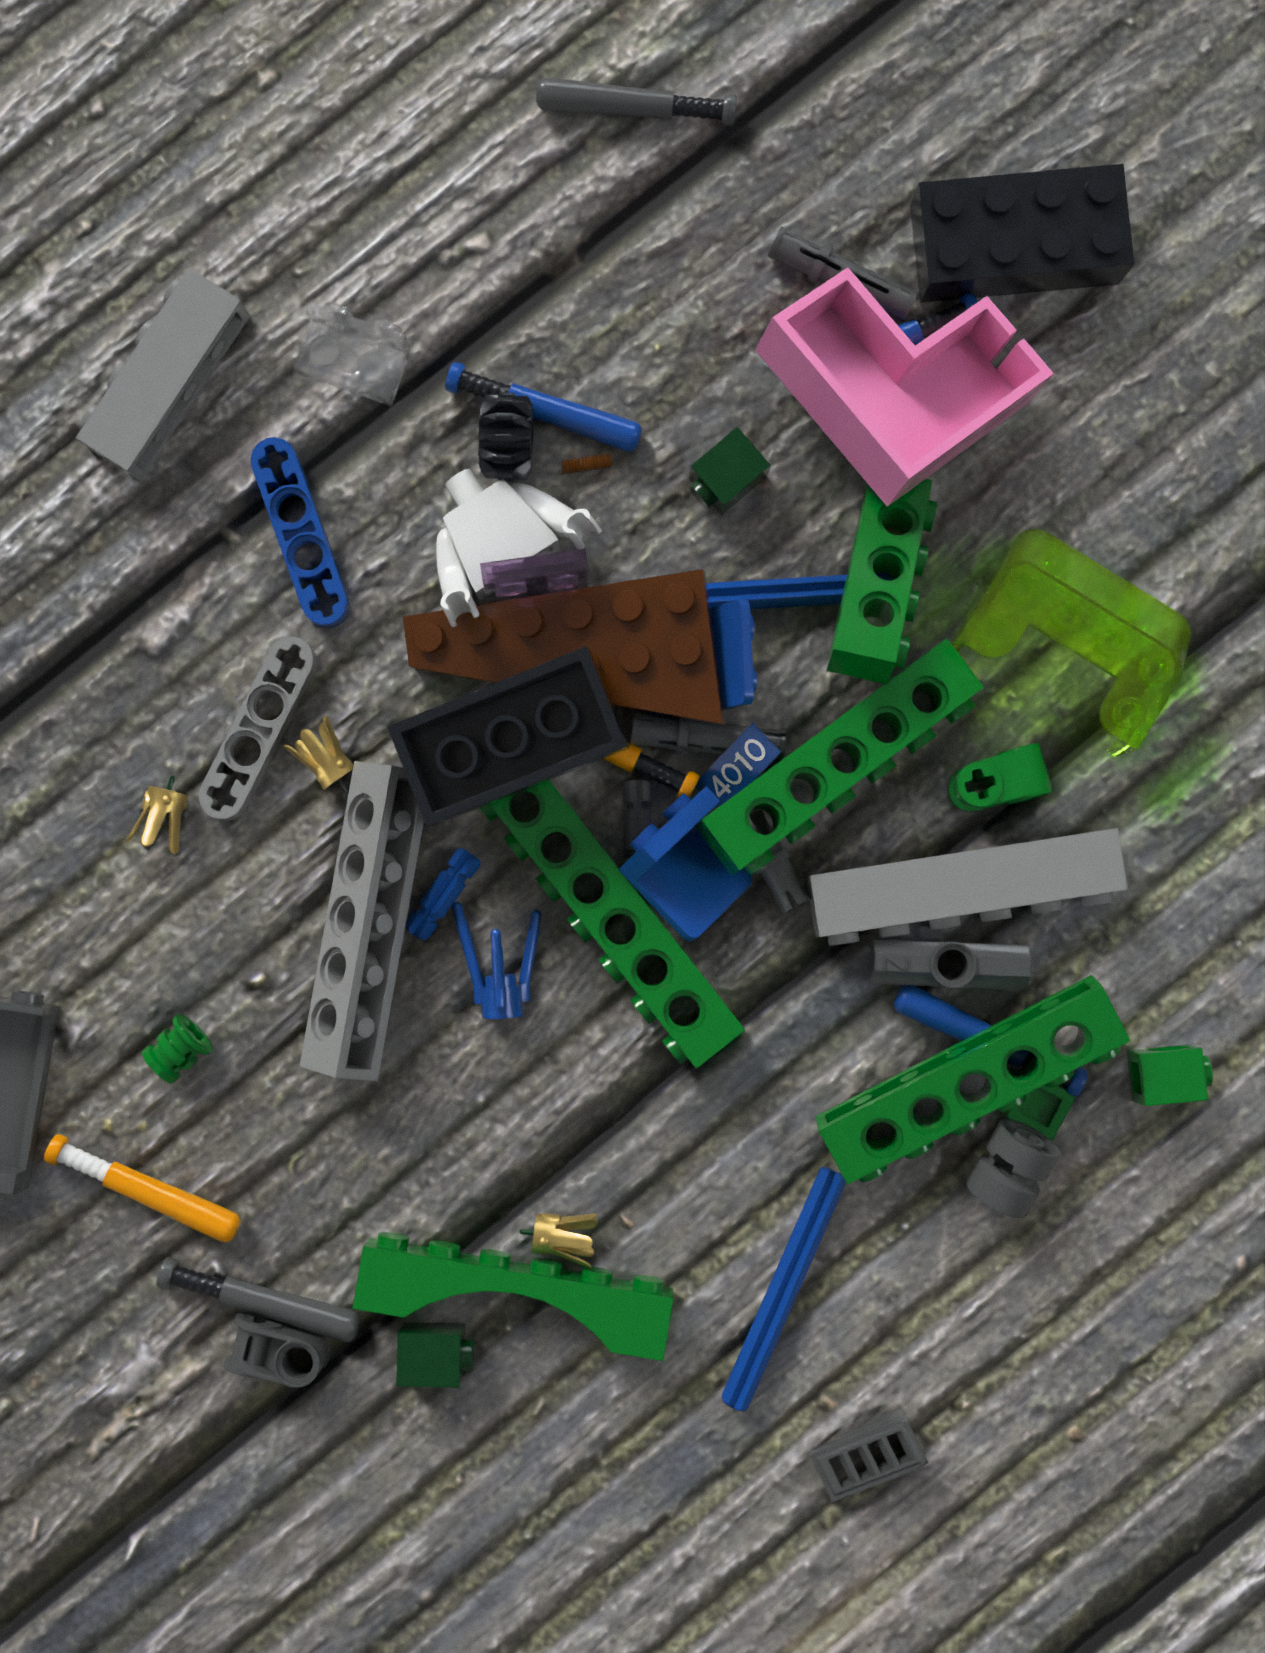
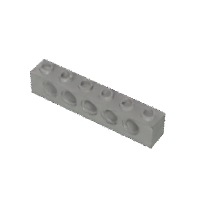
M354 761L299 1067L334 1078L378 1081L424 824L423 816L403 767Z

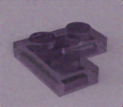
M585 549L480 563L484 589H495L496 597L526 593V584L536 583L537 588L547 587L548 593L578 589L579 582H586L588 575Z

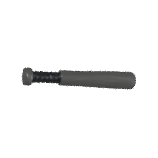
M552 78L540 80L536 90V103L541 110L662 119H672V116H690L692 118L700 117L702 119L722 120V125L732 127L735 123L737 96L733 94L724 95V99H704L702 97L674 95V91L641 89Z
M170 1257L165 1258L157 1277L156 1284L161 1289L169 1290L174 1286L188 1289L192 1292L195 1291L199 1294L219 1299L221 1304L342 1342L354 1340L360 1327V1315L353 1310L259 1286L232 1277L221 1279L212 1275H206L202 1272L181 1267L177 1259Z

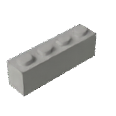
M190 267L182 278H176L169 285L163 298V307L154 320H148L141 327L135 340L136 348L126 363L121 362L113 369L107 382L108 390L98 405L94 404L86 410L80 420V432L76 436L89 450L139 482L142 481L250 317L240 299Z

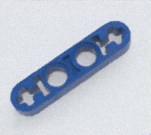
M276 437L265 438L252 450L251 466L301 608L306 617L318 627L326 629L337 627L349 615L351 608L350 600L302 464L293 447L284 439ZM277 451L282 458L288 457V460L281 463V468L285 479L290 485L280 487L278 479L270 468H263V465L270 462L269 454L271 452ZM296 479L298 480V484H291ZM270 488H278L272 493L270 492ZM293 496L303 499L306 504V511L301 520L295 523H287L281 520L279 507L283 500ZM312 543L321 547L323 558L317 568L303 570L297 566L295 557L301 546ZM331 572L332 579H324L322 583L327 594L331 598L338 597L339 602L332 606L333 614L326 617L320 610L314 611L313 606L320 603L316 587L310 584L304 588L303 582L320 580Z

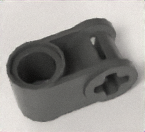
M240 1312L236 1314L234 1322L238 1327L232 1354L225 1357L223 1367L225 1370L239 1376L261 1378L289 1387L300 1388L312 1382L327 1366L330 1359V1347L328 1341L322 1335L254 1313ZM302 1347L306 1349L312 1356L313 1367L311 1369L298 1367L292 1359V1348Z

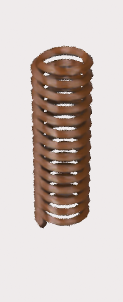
M605 453V458L603 454L601 457L598 454L594 458L592 455L591 457L587 456V460L586 457L583 459L580 457V461L579 458L576 460L574 458L573 460L569 459V461L566 459V461L562 460L561 473L564 475L565 473L568 474V471L571 474L572 472L575 473V470L578 473L579 471L582 472V470L585 472L586 469L587 471L593 470V468L595 470L600 469V467L603 469L604 467L607 468V465L610 468L614 464L610 453L608 455Z

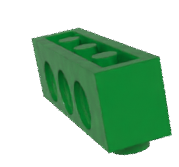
M923 480L888 507L868 484L866 485L826 671L888 684L894 667L904 668L911 639L910 637L902 636L904 621L913 622L920 595L919 591L911 590L913 576H922L929 546L920 545L922 531H931L937 509V502L929 500L933 480ZM885 528H895L901 531L903 535H893L887 532ZM876 572H885V573H888V574H890L895 580H892V581L883 580V579L879 578L875 573H876ZM865 618H879L886 624V626H873L869 624L865 620Z

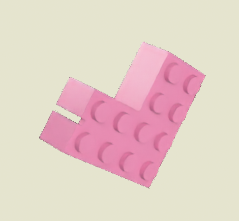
M848 267L772 317L755 349L887 507L1029 404L1054 374L1025 339H1022L1014 346L997 369L992 365V362L1017 330L988 296L917 345H914Z

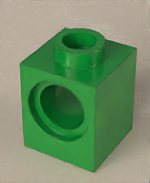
M1186 1044L1127 1050L1133 1102L1144 1106L1208 1100L1207 1087L1212 1085L1213 1072L1211 1062L1207 1055L1203 1056V1049L1201 1047Z

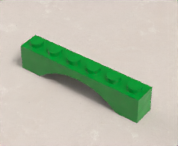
M391 1232L378 1233V1239L370 1237L363 1246L352 1309L404 1318L430 1303L454 1295L482 1291L516 1293L542 1300L572 1315L594 1332L611 1353L659 1361L664 1360L674 1298L673 1288L664 1287L663 1279L648 1275H634L633 1282L613 1278V1271L591 1266V1269L584 1266L582 1273L561 1270V1262L547 1258H532L531 1264L510 1261L511 1254L492 1249H482L480 1256L460 1253L459 1245L445 1241H430L429 1247L408 1244V1236Z

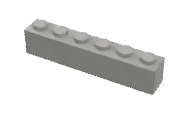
M1118 828L805 876L808 895L811 898L809 903L815 937L828 936L829 946L860 941L858 931L878 928L880 938L909 934V923L928 920L930 930L961 926L960 916L980 913L981 922L1012 918L1011 908L1030 905L1032 914L1063 910L1061 900L1081 897L1082 906L1114 902L1112 892L1128 890Z

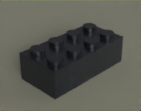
M1124 163L919 182L910 204L920 303L957 300L967 293H972L976 298L1119 285L1134 265Z
M587 646L387 726L427 827L437 826L629 749L592 652Z

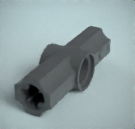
M872 939L870 951L871 984L1028 990L1031 978L1029 945ZM947 950L955 951L961 958L962 964L959 973L950 979L944 978L938 971L937 966L939 957Z

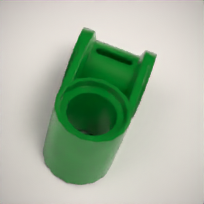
M1039 743L1017 747L998 753L994 757L972 762L957 770L950 777L947 785V793L951 803L959 810L965 812H975L1008 803V805L1053 792ZM971 780L973 782L982 781L984 790L978 794L976 792L968 793L965 784Z

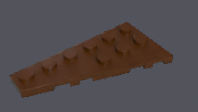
M703 569L476 605L480 613L479 617L473 618L471 612L463 613L456 618L457 626L451 627L443 610L403 616L408 663L411 668L496 683L587 646L592 652L612 705L725 726L707 580Z

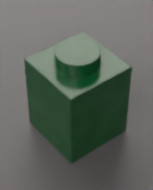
M736 427L690 466L689 478L693 483L689 485V489L704 508L708 510L714 506L723 515L768 476L771 465L743 432Z
M404 1322L401 1326L397 1340L396 1386L459 1388L464 1371H473L474 1339H465V1324Z

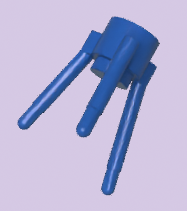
M454 902L452 909L473 984L474 1004H482V1018L508 1019L523 1016L522 1002L531 1001L530 980L539 935L541 912L534 910L531 914L518 983H516V974H504L501 932L498 929L491 931L493 975L485 976L484 985L462 905L460 902Z

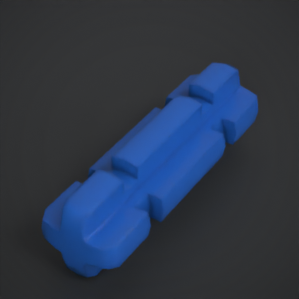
M459 848L455 851L448 861L450 867L447 871L442 870L419 902L422 905L420 909H414L406 920V930L418 939L427 940L438 926L435 923L438 918L443 919L466 885L463 882L466 878L471 879L480 867L481 861L468 850Z

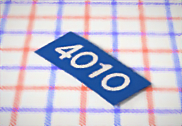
M753 722L699 778L695 788L700 792L707 786L720 800L715 806L718 808L752 783L781 751Z

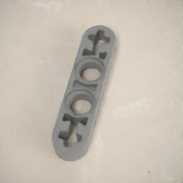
M293 636L283 637L270 648L201 785L199 802L203 811L210 817L225 821L234 820L241 816L248 808L317 668V656L313 648L302 639ZM296 648H300L299 657L305 661L304 667L301 670L292 668L285 680L287 683L295 685L292 693L290 694L278 684L267 682L271 674L281 680L286 670V664L280 660L284 652L293 654ZM275 692L283 700V711L274 720H263L257 713V701L263 694ZM243 738H254L260 745V757L256 763L250 766H242L234 758L235 745ZM225 765L235 772L250 775L246 784L241 780H235L230 794L237 798L233 807L224 805L220 811L217 810L218 800L212 796L213 791L216 788L225 789L232 776L222 773Z

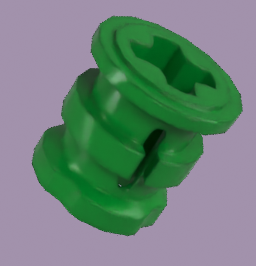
M177 1014L173 1018L174 1028L172 1030L165 1029L157 1036L158 1043L156 1045L151 1044L142 1051L146 1064L158 1077L170 1084H173L181 1077L180 1071L182 1069L190 1070L197 1063V1055L199 1053L209 1055L213 1052V1046L208 1036L195 1022L182 1014Z

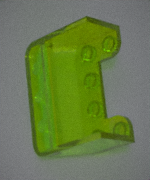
M1030 529L1020 533L1008 546L950 640V643L957 652L965 646L982 657L999 658L1009 653L1015 647L1027 626L1030 625L1117 679L1100 708L1101 725L1106 733L1115 739L1108 752L1118 757L1138 750L1180 681L1191 640V629L1187 620L1174 609L1050 533L1040 529Z

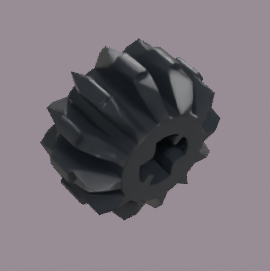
M499 393V395H486L481 402L478 455L480 471L485 479H498V481L504 479L506 482H514V479L526 480L530 475L533 467L534 421L533 404L528 396H515V393Z

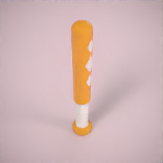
M56 1134L45 1151L44 1161L47 1164L56 1166L59 1163H64L68 1167H73V1169L81 1171L83 1174H88L90 1177L102 1181L104 1187L131 1198L220 1242H230L238 1232L241 1219L237 1213L145 1175L119 1162L108 1163L97 1156H92V1154L70 1145L69 1138L62 1134Z

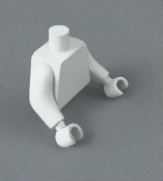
M465 469L449 479L445 486L458 507L443 517L446 527L441 529L437 535L436 561L443 595L441 606L451 627L457 626L455 620L463 613L471 612L473 618L479 617L480 613L472 598V588L481 601L560 550L557 537L570 539L578 550H583L586 546L581 539L585 534L591 531H595L597 534L602 532L588 510H573L533 486L524 483L509 485L504 479L497 481L484 490L471 469Z

